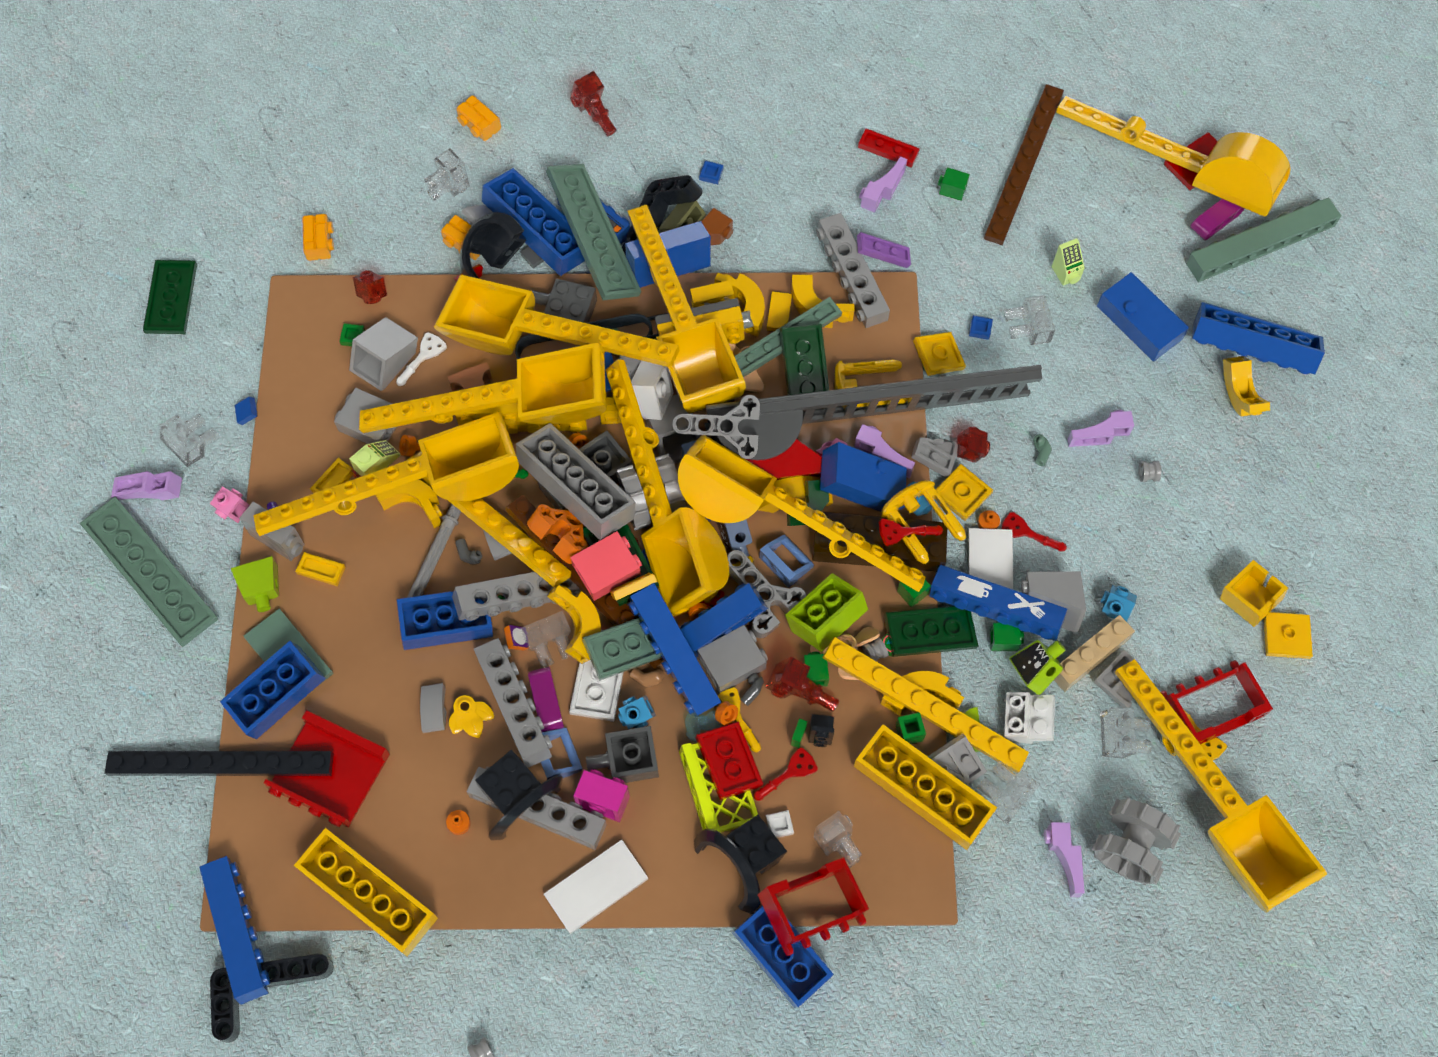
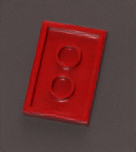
M1207 132L1186 147L1209 156L1218 141ZM1165 160L1164 165L1190 191L1195 188L1192 184L1198 173Z
M739 721L696 735L695 738L719 800L763 786V781Z

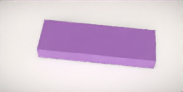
M862 232L857 235L858 253L904 268H908L911 265L909 247Z

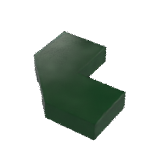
M821 480L805 481L807 506L813 510L822 511L829 502V493L820 490ZM787 514V526L806 525Z

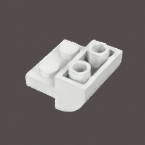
M1007 692L1004 736L1011 741L1033 744V741H1054V695H1030L1029 692Z

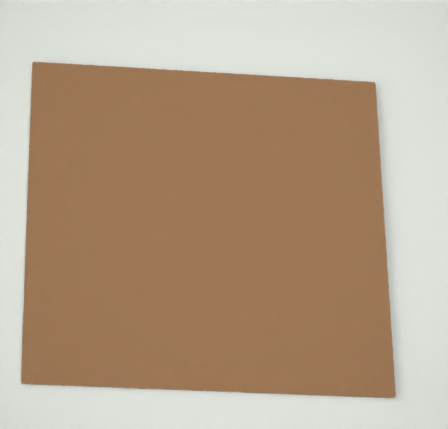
M871 272L890 309L888 321L865 328L863 322H859L854 306L853 321L845 323L833 321V328H822L830 390H835V366L839 361H842L844 364L893 359L901 361V369L894 372L845 376V379H856L857 387L923 379L922 361L913 342L915 337L921 336L917 274L915 272ZM687 273L677 276L690 308H692L690 289L714 284L717 273ZM721 273V274H728V275L732 276L734 279H737L740 273ZM741 273L753 280L763 294L765 302L764 323L758 337L744 332L745 340H741L734 345L739 349L745 346H752L774 332L767 330L772 292L791 294L792 275H813L814 293L822 301L830 297L835 304H850L848 292L841 286L839 273ZM460 274L275 275L271 277L256 409L258 417L255 418L246 500L249 505L254 501L267 510L266 506L270 502H276L280 506L314 494L310 488L337 458H340L353 468L349 458L365 446L366 443L339 432L334 421L337 412L344 407L347 396L350 393L352 394L355 388L395 404L452 392L447 376L458 373L464 368L474 367L487 362L492 379L486 385L517 379L515 349L511 355L493 354L459 343L435 330L434 325L456 284L454 277ZM482 274L480 277L482 280L529 291L535 290L546 294L551 293L556 279L596 288L597 302L590 322L629 314H641L649 317L668 313L655 283L641 287L642 292L638 297L602 300L591 274H563L562 276L558 274ZM792 299L789 322L800 316ZM738 300L741 312H743L745 309L744 305ZM535 303L533 311L544 313L546 306ZM386 317L418 337L416 353L383 391H380L349 371L352 347L343 346L339 342L344 323L362 325L366 331ZM652 320L650 322L653 334H657L656 321ZM645 323L617 328L621 332L642 337L647 336L649 328ZM523 332L520 339L531 333ZM425 333L434 334L446 343L447 349L438 356L420 363L415 373L410 376L405 385L398 386L396 384L397 378L404 372L406 366L419 355L421 341ZM559 340L532 344L522 351L521 358L578 347L580 345ZM783 353L757 369V373L764 384L763 391L745 390L741 397L735 399V402L741 401L746 395H753L758 399L788 395ZM612 355L613 361L615 362L619 359L620 355ZM670 377L673 389L672 396L677 395L678 392L676 390L672 378ZM612 391L606 392V398L613 397ZM703 409L693 414L707 415V411ZM925 409L802 424L798 440L814 452L820 449L824 443L833 441L836 438L855 448V440L862 424L873 426L882 432L881 437L893 450L915 462L910 478L906 477V487L913 481H930L929 468L911 458L916 440L920 437L927 438ZM453 415V420L449 423H436L432 420L397 426L388 443L400 453L399 443L403 435L415 436L417 443H419L418 440L459 425L456 416ZM598 415L587 419V430H582L581 432L560 431L567 439L574 433H581L589 439V442L605 431H608L632 460L633 468L637 473L622 423L601 425V416ZM643 419L645 427H648L645 419ZM707 419L700 420L698 426L701 431H705L704 423H708ZM528 431L515 434L509 433L515 453L516 443L533 433ZM656 447L653 448L654 456L659 457ZM401 455L389 466L404 462L410 457ZM680 462L674 464L677 473H678V469H679ZM519 464V468H518V469H520V470L525 469L523 466H521V465ZM355 471V474L348 481L361 476ZM530 473L525 479L513 478L501 490L481 498L525 534L526 532L506 512V507L524 495L535 508L544 504L555 509L539 489L538 481ZM833 494V504L825 506L821 511L882 517V512ZM373 495L357 501V507L351 514L339 515L334 510L295 523L291 526L295 527L305 545L300 555L294 557L292 561L250 536L246 528H243L239 566L272 556L278 565L279 596L269 600L271 606L269 611L258 612L256 604H247L237 585L225 697L265 663L243 636L278 609L284 613L334 674L311 691L258 739L247 736L224 708L219 751H290L306 724L302 717L307 710L386 748L390 754L349 828L341 825L340 828L328 822L329 818L323 815L318 818L307 812L309 808L303 805L298 808L287 802L289 798L283 795L277 798L268 793L269 788L263 782L265 779L272 781L274 776H216L207 863L225 856L232 863H237L240 875L237 876L238 883H242L246 896L243 897L244 905L247 904L250 908L252 918L249 919L250 926H254L256 932L374 931L294 866L325 828L432 911L438 919L429 930L566 929L544 896V893L620 840L625 843L647 875L648 880L579 929L733 928L741 925L752 915L740 910L738 907L744 898V885L732 861L721 850L709 845L705 850H701L699 854L695 852L694 839L702 831V827L679 755V750L683 744L691 743L692 745L697 743L695 738L697 734L724 725L715 719V707L696 717L693 713L690 715L684 706L686 699L682 693L679 695L672 684L675 680L671 673L667 675L662 664L656 669L663 671L664 679L660 684L648 688L629 677L633 669L624 672L614 722L570 715L569 711L580 662L565 652L574 635V623L570 614L558 604L550 602L537 608L530 606L522 608L517 612L504 611L496 616H491L493 637L404 650L397 599L407 598L440 526L435 529L433 528L424 510L419 505L411 502H402L383 510L377 497ZM437 495L440 503L437 506L442 516L446 515L451 503ZM686 501L687 508H691V506ZM906 507L898 510L903 519L932 521V509L928 514L916 516L914 512L909 513ZM781 509L774 513L757 510L751 517L747 518L752 537V543L746 545L749 556L753 557L754 566L771 585L788 588L759 558L760 549L785 534L814 564L810 571L788 589L799 587L805 591L807 596L833 573L863 592L868 610L841 635L848 634L855 638L862 629L872 627L879 630V637L882 640L888 634L884 618L886 612L938 608V601L930 597V590L926 597L911 608L897 592L901 581L877 567L813 561L815 530L807 525L787 526V513ZM461 512L457 520L459 523L454 527L422 596L452 592L457 586L534 571L514 554H509L495 561L483 529ZM651 516L650 526L636 531L631 522L627 523L641 551L645 549L641 535L653 527ZM712 520L710 521V524L714 527L720 539L722 540V543L725 547L728 556V554L734 550H731L725 546L717 522ZM459 539H465L469 550H475V552L479 550L482 553L481 562L472 565L462 561L455 542ZM783 544L773 551L793 572L803 566ZM306 552L345 564L346 568L338 586L298 575L295 571L303 553ZM738 559L730 560L731 564L739 562ZM921 571L923 576L926 577L925 580L932 585L936 572ZM750 575L744 577L748 583L755 582L754 577ZM729 577L726 585L720 590L724 592L725 596L729 597L735 593V589L739 585L732 577ZM561 583L562 586L569 587L566 583ZM539 587L542 591H548L545 587ZM519 591L521 595H527L524 591ZM766 592L759 593L763 600L769 599V595ZM792 597L791 600H790V602H789V604H790L791 602L798 601L799 598H798V597H795V598ZM771 606L770 610L780 621V624L767 637L756 638L757 642H755L759 649L762 648L768 657L766 669L758 673V676L763 678L764 684L760 694L749 706L742 701L740 702L741 717L747 726L752 729V733L761 745L759 752H753L751 749L750 751L763 781V786L769 783V780L772 781L787 770L791 757L799 749L791 746V741L800 718L808 721L800 748H804L813 757L818 771L806 777H791L777 787V790H773L761 801H756L753 796L755 791L762 787L750 790L758 815L767 826L766 815L789 810L794 830L793 835L777 838L787 850V853L780 862L765 873H758L756 875L760 891L785 879L790 882L816 872L825 864L844 857L869 907V910L863 913L866 918V924L862 926L956 925L958 914L953 840L854 767L855 760L882 724L897 734L895 727L897 718L915 713L905 707L900 716L881 705L884 694L860 680L843 679L839 676L838 667L828 661V686L806 688L803 659L804 655L811 652V645L791 632L785 613L779 606ZM596 607L600 618L601 630L614 627ZM688 613L674 617L679 628L684 623L690 621ZM754 619L745 624L748 631L751 630V624ZM766 622L765 624L763 623L762 625L758 624L757 627L759 629H765L768 622ZM508 625L525 627L529 648L524 651L509 649L511 657L508 658L510 663H515L519 674L516 675L517 680H523L528 691L524 693L526 699L531 698L535 706L528 672L550 666L564 728L568 729L583 768L582 771L563 778L560 792L557 794L555 791L550 792L561 797L562 802L567 804L570 802L575 803L574 793L584 770L588 771L586 756L606 754V751H608L605 734L629 730L627 726L622 725L618 717L620 713L619 708L624 706L623 701L633 696L637 700L647 695L656 714L655 717L647 720L649 724L647 726H651L659 777L625 783L628 786L630 798L622 819L619 823L603 817L606 820L607 826L596 850L520 818H517L508 828L506 837L503 840H490V831L504 815L499 809L470 798L467 794L468 787L478 767L483 769L491 767L511 749L523 762L474 651V648L499 638L502 646L507 645L504 628ZM862 646L858 647V651L864 654ZM941 652L898 657L888 656L877 660L878 663L900 676L917 671H931L942 674ZM696 657L703 671L705 672L708 680L710 681L712 687L714 688L716 694L719 695L716 687L714 686L713 682L708 676L700 660L698 659V657ZM649 663L636 667L643 673L656 670ZM747 679L734 686V688L737 689L741 698L752 685ZM510 681L504 682L502 685H506ZM443 683L446 688L444 707L447 711L445 730L423 733L420 715L421 687ZM462 695L472 697L475 702H485L494 713L493 719L483 721V730L479 738L468 735L464 730L457 734H453L450 730L449 718L454 712L453 704ZM519 699L512 700L510 703H515ZM463 702L460 708L466 711L469 709V704ZM536 710L533 711L534 717H537ZM812 714L834 717V736L831 745L816 747L813 743H809ZM526 717L521 718L519 722L526 720ZM921 717L926 736L923 742L911 745L928 757L947 744L946 731ZM561 737L551 740L553 747L549 750L552 757L549 759L553 769L558 770L572 767ZM696 750L698 758L704 761L701 750ZM541 762L528 768L541 784L547 781ZM800 764L797 765L798 769L802 767ZM608 767L595 769L603 773V777L612 780L611 769H608ZM706 768L703 773L704 778L707 781L713 783L709 771ZM713 789L710 794L711 801L720 805L723 800H719L716 790ZM745 792L735 796L742 800ZM727 798L722 807L735 813L739 803ZM534 803L532 806V810H541L544 806V803ZM741 806L737 815L745 820L752 818L751 811ZM455 810L466 812L471 821L469 830L462 835L451 833L446 825L448 815ZM561 810L553 814V818L556 820H560L565 816V812ZM721 811L717 815L719 826L729 824L732 817ZM579 819L574 823V827L577 829H582L586 825V821L583 819ZM735 829L728 830V831L721 832V833L724 834L725 836H727L729 833H731V832L734 831ZM835 876L777 897L786 918L794 927H819L853 913ZM204 887L200 929L203 932H216ZM856 919L847 922L849 926H860Z

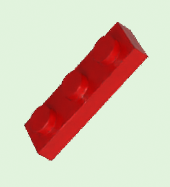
M867 128L858 143V148L895 162L900 157L907 159L906 166L911 168L920 151V148Z

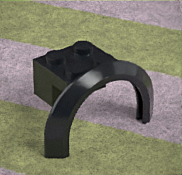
M501 212L489 213L479 218L470 227L462 242L460 250L462 274L480 279L472 268L470 253L482 255L490 267L503 269L527 241L522 235L524 229L512 216Z
M511 749L476 778L477 786L504 815L490 831V840H503L506 837L508 828L530 806L552 791H555L556 794L560 792L563 781L560 774L553 776L541 784Z
M756 815L727 836L714 829H704L694 839V848L697 854L701 850H705L708 845L721 850L735 865L744 885V898L738 907L740 910L750 914L755 912L761 902L758 897L761 891L756 875L758 873L763 874L771 869L787 853L785 847L759 815Z

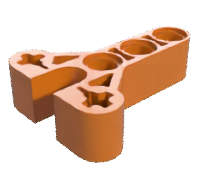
M541 504L527 521L529 529L541 540L548 534H554L560 539L553 551L566 563L572 564L570 557L587 548V542L583 534V527L586 526L569 510L553 509Z

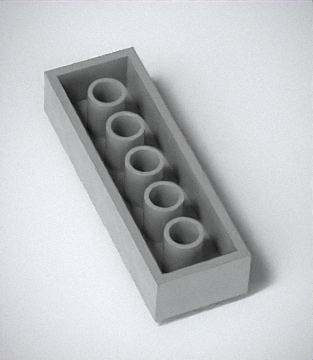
M551 423L516 443V456L519 464L599 540L606 538L635 519L636 502Z

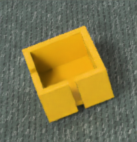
M1254 560L1224 587L1220 600L1253 627L1284 599L1288 587L1273 575L1270 577L1265 588L1263 585L1269 572Z

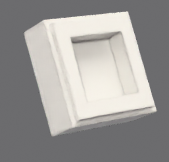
M789 810L766 815L768 827L777 838L794 834Z

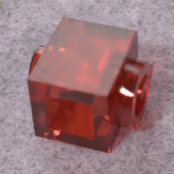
M370 270L362 271L360 275L353 277L356 296L363 299L364 303L375 304L380 302L381 298L387 296L384 277Z
M970 426L961 432L956 440L958 444L957 457L973 463L986 457L990 450V441L987 440L988 433L979 430L977 427Z

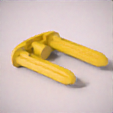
M895 359L846 364L839 361L835 366V390L857 387L856 379H845V376L894 372L901 369L902 363ZM909 398L900 399L898 404L907 402ZM889 400L879 401L877 406L887 405ZM867 403L857 404V407L867 406Z
M924 480L904 488L894 495L882 509V518L886 517L888 520L896 523L899 522L902 527H909L898 512V508L904 505L909 513H912L920 507L915 498L924 495L953 537L959 541H963L966 538L965 529L935 490V483L932 481ZM915 534L908 535L909 538L907 536L902 538L917 561L922 564L928 563V552Z

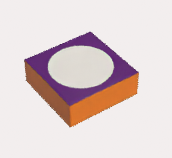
M508 625L504 628L508 649L524 651L529 648L525 627Z

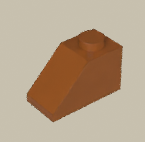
M715 208L701 221L711 236V245H720L733 234V220Z

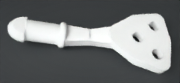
M425 333L421 341L419 355L406 366L404 372L397 378L396 384L398 386L405 385L410 376L415 373L420 363L438 356L447 349L446 343L434 334Z

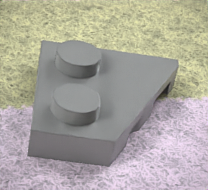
M920 437L916 440L911 458L942 476L948 477L951 474L960 442L957 440L944 442L943 439L931 440L930 438Z
M1123 650L1099 675L1094 683L1125 711H1128L1132 705L1133 696L1117 677L1115 671L1134 660V658Z
M963 733L928 756L942 768L967 784H970L987 772Z

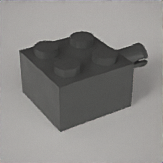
M556 279L553 289L549 294L532 290L535 296V303L546 306L545 314L583 323L590 322L597 302L596 288Z
M651 726L606 733L608 749L606 754L586 756L588 771L608 767V769H611L612 778L621 779L626 783L659 777Z

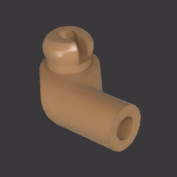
M634 668L629 677L648 688L660 684L664 679V673L660 669L643 673L639 669Z

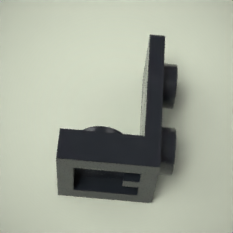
M811 715L809 743H813L816 747H827V745L832 744L834 736L833 716Z

